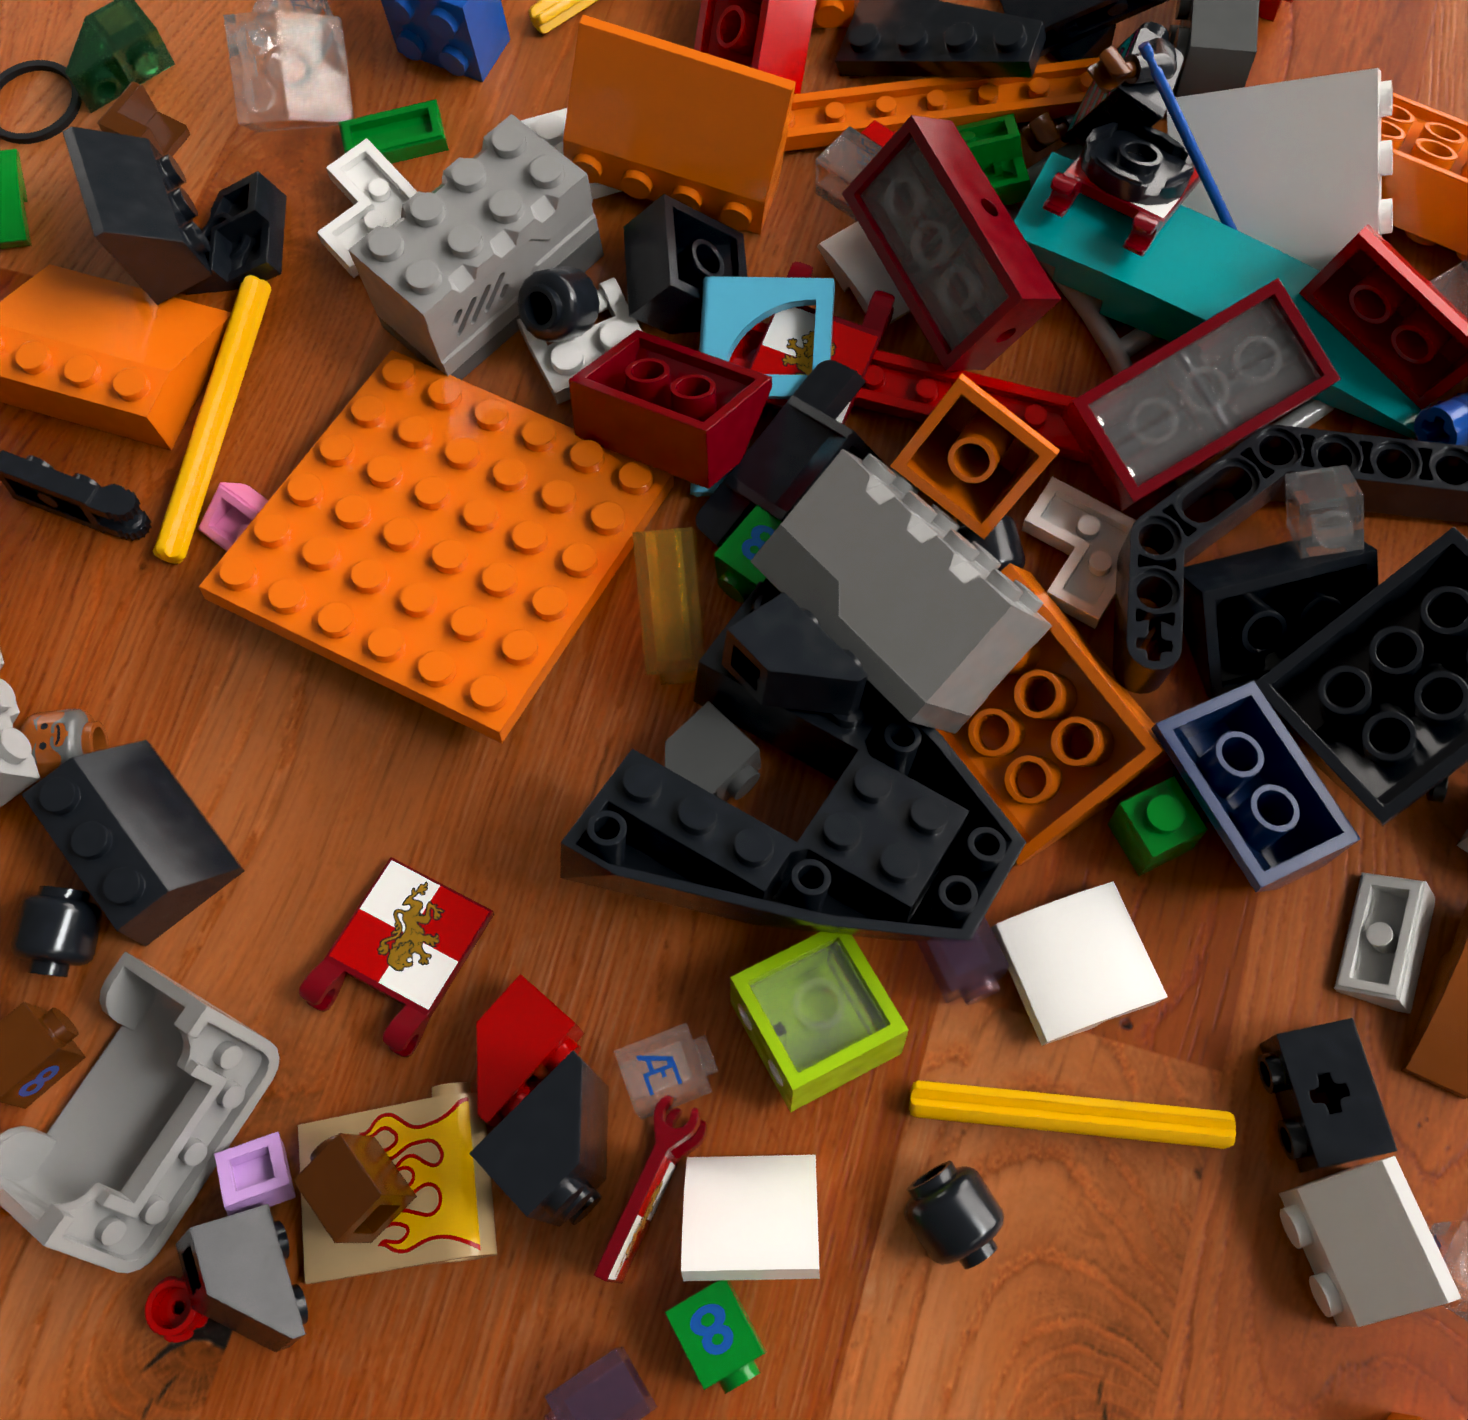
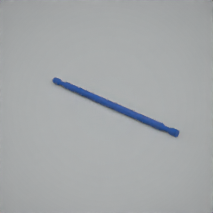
M1145 41L1138 46V49L1151 69L1154 83L1220 222L1237 230L1164 72L1157 65L1154 51L1149 41Z

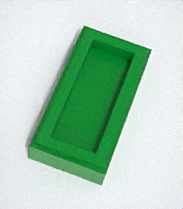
M436 99L339 122L345 153L366 138L391 164L449 150Z

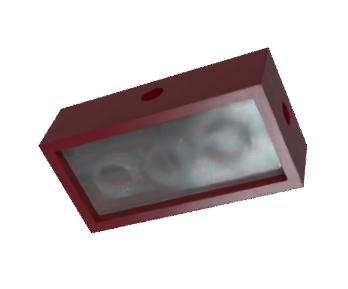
M911 115L842 193L945 371L985 370L1061 300V297L953 121Z
M1277 278L1072 400L1061 414V417L1118 511L1122 512L1319 395L1341 380L1282 282Z

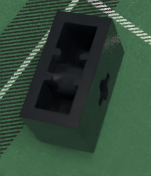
M1353 1018L1279 1033L1259 1044L1262 1054L1258 1055L1257 1058L1260 1078L1267 1092L1270 1094L1275 1093L1283 1118L1278 1121L1280 1142L1287 1157L1290 1160L1296 1159L1300 1173L1398 1151ZM1314 1089L1317 1092L1326 1091L1329 1095L1330 1103L1326 1105L1325 1103L1314 1104L1310 1098V1091Z

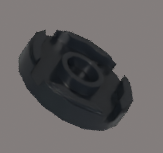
M1112 122L1093 129L1087 137L1080 155L1082 170L1089 180L1100 189L1127 202L1143 205H1161L1177 200L1183 195L1194 172L1193 163L1187 164L1185 162L1188 157L1185 148L1168 134L1147 125L1133 124L1131 130L1126 131L1117 130L1119 123Z

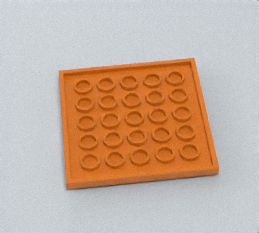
M391 350L203 580L199 588L204 599L493 740L503 743L673 488L674 475L603 448L595 441L583 440L576 436L574 429L452 375L447 376L436 368Z

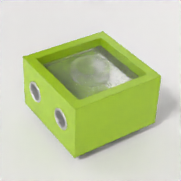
M819 932L730 977V1003L790 1112L902 1054L909 1029L852 935Z

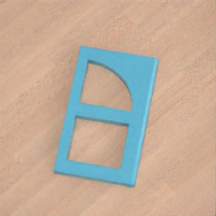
M705 277L703 280L699 351L729 362L740 340L762 320L783 310L816 305L813 370L819 363L831 360L835 295L834 278ZM765 374L772 377V389L767 399L789 400L808 375ZM731 471L710 489L691 483L690 494L696 497L711 496Z

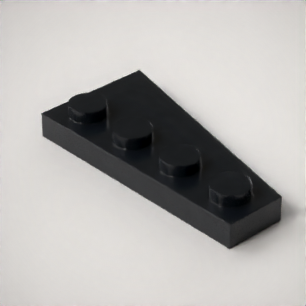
M859 0L835 63L840 76L1032 78L1046 40V33L1043 21L939 0Z

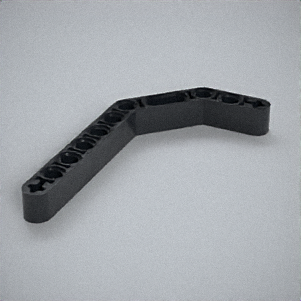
M1268 425L1259 429L1140 516L1132 525L1117 559L1113 672L1115 678L1125 689L1137 694L1151 693L1163 684L1180 658L1182 651L1184 565L1270 501L1353 510V501L1351 500L1352 482V498L1354 502L1356 498L1358 511L1468 523V446L1284 425ZM1214 490L1227 491L1237 500L1208 522L1198 523L1190 520L1184 514L1186 509ZM1142 546L1154 549L1159 555L1148 553ZM1139 598L1151 600L1158 608L1147 607ZM1151 639L1146 646V650L1140 648L1145 640Z

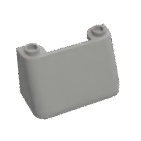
M124 952L105 979L99 998L102 1011L122 1025L47 1134L26 1126L10 1128L0 1134V1206L43 1246L117 1273H131L140 1270L149 1264L161 1251L215 1169L216 1160L214 1154L229 1148L273 1081L280 1059L278 1049L271 1041L147 963Z

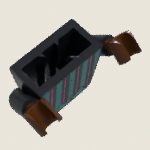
M1146 22L1117 49L1115 46L1105 49L1099 55L1100 61L1086 69L1093 78V81L1076 113L1060 117L1055 127L1049 113L1045 112L1021 128V132L1029 147L1033 151L1039 152L1059 139L1064 143L1075 141L1084 147L1085 141L1092 130L1102 125L1117 122L1119 123L1117 130L1130 131L1133 124L1152 127L1161 120L1167 108L1151 76V69L1147 61L1143 59L1138 46L1145 41H1149L1154 51L1157 65L1162 68L1173 92L1184 57L1168 41L1169 33L1167 29L1158 23Z

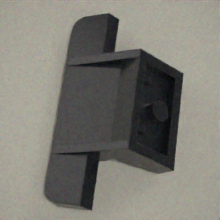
M826 360L819 363L744 454L741 462L731 470L698 511L696 516L698 529L720 548L756 505L783 522L842 449L861 460H864L870 453L884 463L854 430L836 420L866 381L857 371L834 360Z

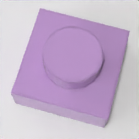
M279 1132L214 1154L223 1204L228 1216L265 1204H269V1207L296 1197L285 1146Z

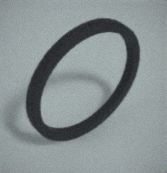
M31 60L14 65L0 74V90L12 79L33 71H51L60 74L70 82L72 88V98L69 107L55 123L31 133H14L0 127L1 139L17 144L38 143L56 136L72 123L81 107L82 92L78 81L69 69L53 61Z

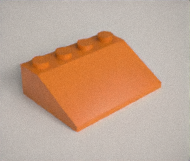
M582 15L578 28L563 136L564 156L587 173L589 183H599L621 190L637 199L646 198L655 201L663 194H666L735 230H746L761 235L779 186L796 82Z
M1393 93L1392 116L1381 117V141L1392 140L1393 173L1392 175L1382 176V199L1392 198L1393 226L1405 230L1406 236L1416 243L1426 246L1439 244L1456 251L1457 257L1468 264V122Z
M49 264L0 301V402L172 450L214 367L231 312L171 297L157 305L141 288Z
M1009 563L1000 572L1013 582L1015 579L1021 582L1044 603L1037 612L1052 627L1014 666L956 734L939 729L936 730L944 737L1026 841L1016 860L1018 865H1023L1131 791L1169 761L1170 758L1151 730L1155 724L1129 692L1117 681L1111 670L1029 571Z

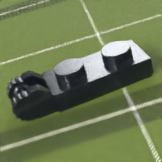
M4 450L0 452V480L14 499L102 533L107 532L119 538L125 537L126 540H140L142 537L145 538L147 533H150L149 529L152 528L150 525L151 520L146 512L141 510L139 506L141 503L135 493L129 489L125 490L124 487L115 483L101 487L96 481L80 473H75L73 477L56 471L50 464L36 456L29 455L25 459Z

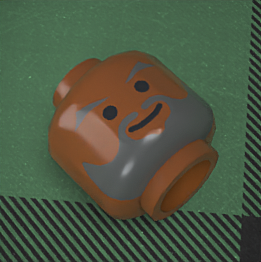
M81 709L37 712L28 716L20 729L31 744V754L35 759L40 779L33 784L38 783L72 757L109 749L108 735L103 724L95 721L88 712Z

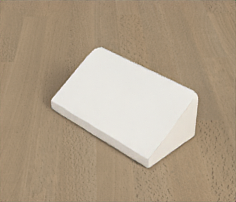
M1362 872L1334 987L1337 992L1394 1011L1411 1013L1435 906V896L1426 881Z

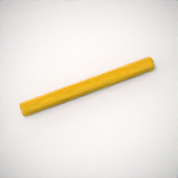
M246 276L240 285L153 549L155 557L172 564H180L187 555L271 293L270 284L256 276Z

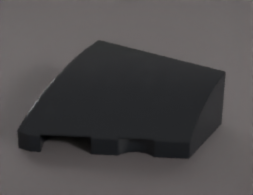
M259 171L219 191L210 210V219L201 230L210 246V251L205 253L212 276L184 290L183 293L186 295L237 290L248 275L256 276L265 281L281 275L287 196Z

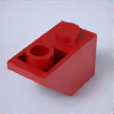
M521 974L476 1022L478 1116L495 1128L573 1050L577 1054L581 1050V1046L577 1042L585 1033Z

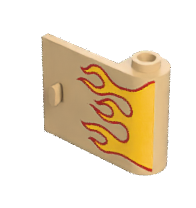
M470 1083L441 1084L432 1087L431 1098L298 1125L300 1172L311 1162L310 1156L315 1148L326 1139L339 1133L371 1136L377 1139L417 1196L372 1243H334L301 1193L305 1284L419 1265L461 1262L497 1255L491 1177L469 1154L487 1136V1124L478 1116V1094L471 1093Z

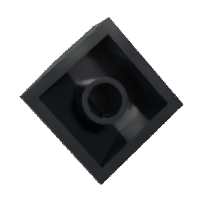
M666 194L660 196L623 227L629 317L668 334L700 332L703 280L705 277H748L744 234Z

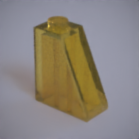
M693 527L633 532L646 675L660 674L661 685L694 682V671L698 670L699 660L706 653L697 532Z

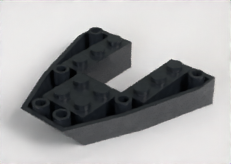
M761 581L699 660L693 701L701 706H704L709 701L733 724L837 781L798 842L633 748L561 841L560 878L757 926L848 934L896 941H971L1026 844L1021 834L944 737L935 728L909 722L868 680L866 681L859 709L850 716L762 706L721 664L727 628L781 594L780 591Z

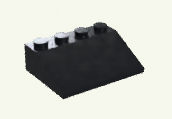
M1452 527L1255 682L1303 754L1382 827L1468 762V539L1455 527Z

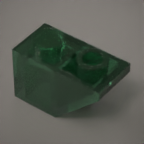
M114 0L85 17L65 73L87 109L92 113L117 99L131 82L134 81L142 84L172 67L175 63L157 28L136 1Z

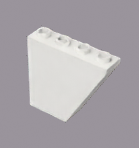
M1379 68L1175 97L1238 231L1319 271L1367 224L1381 237L1382 234L1393 232L1392 198L1382 199V176L1392 175L1393 143L1392 140L1381 141V117L1392 116L1393 87L1392 80L1381 81V71ZM1167 110L1168 135L1185 148ZM1189 154L1185 161L1187 164L1192 163ZM1200 180L1181 205L1220 222Z

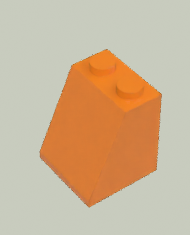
M961 374L890 467L978 536L985 539L1057 456L1060 450L964 374Z

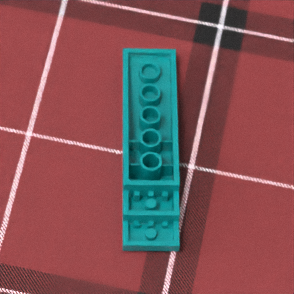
M1051 152L1014 222L1037 260L1055 267L1052 281L1102 300L1099 314L1171 342L1279 278L1341 380L1312 399L1321 401L1329 406L1409 438L1415 439L1417 437L1414 432V424L1417 415L1422 410L1299 294L1320 272L1319 270L1183 205H1180L1159 231L1143 257L1122 247L1133 229L1131 227L1133 218L1081 193L1078 194L1063 217H1059L1042 208L1052 192L1050 184L1053 177L1058 172L1064 173L1075 161Z

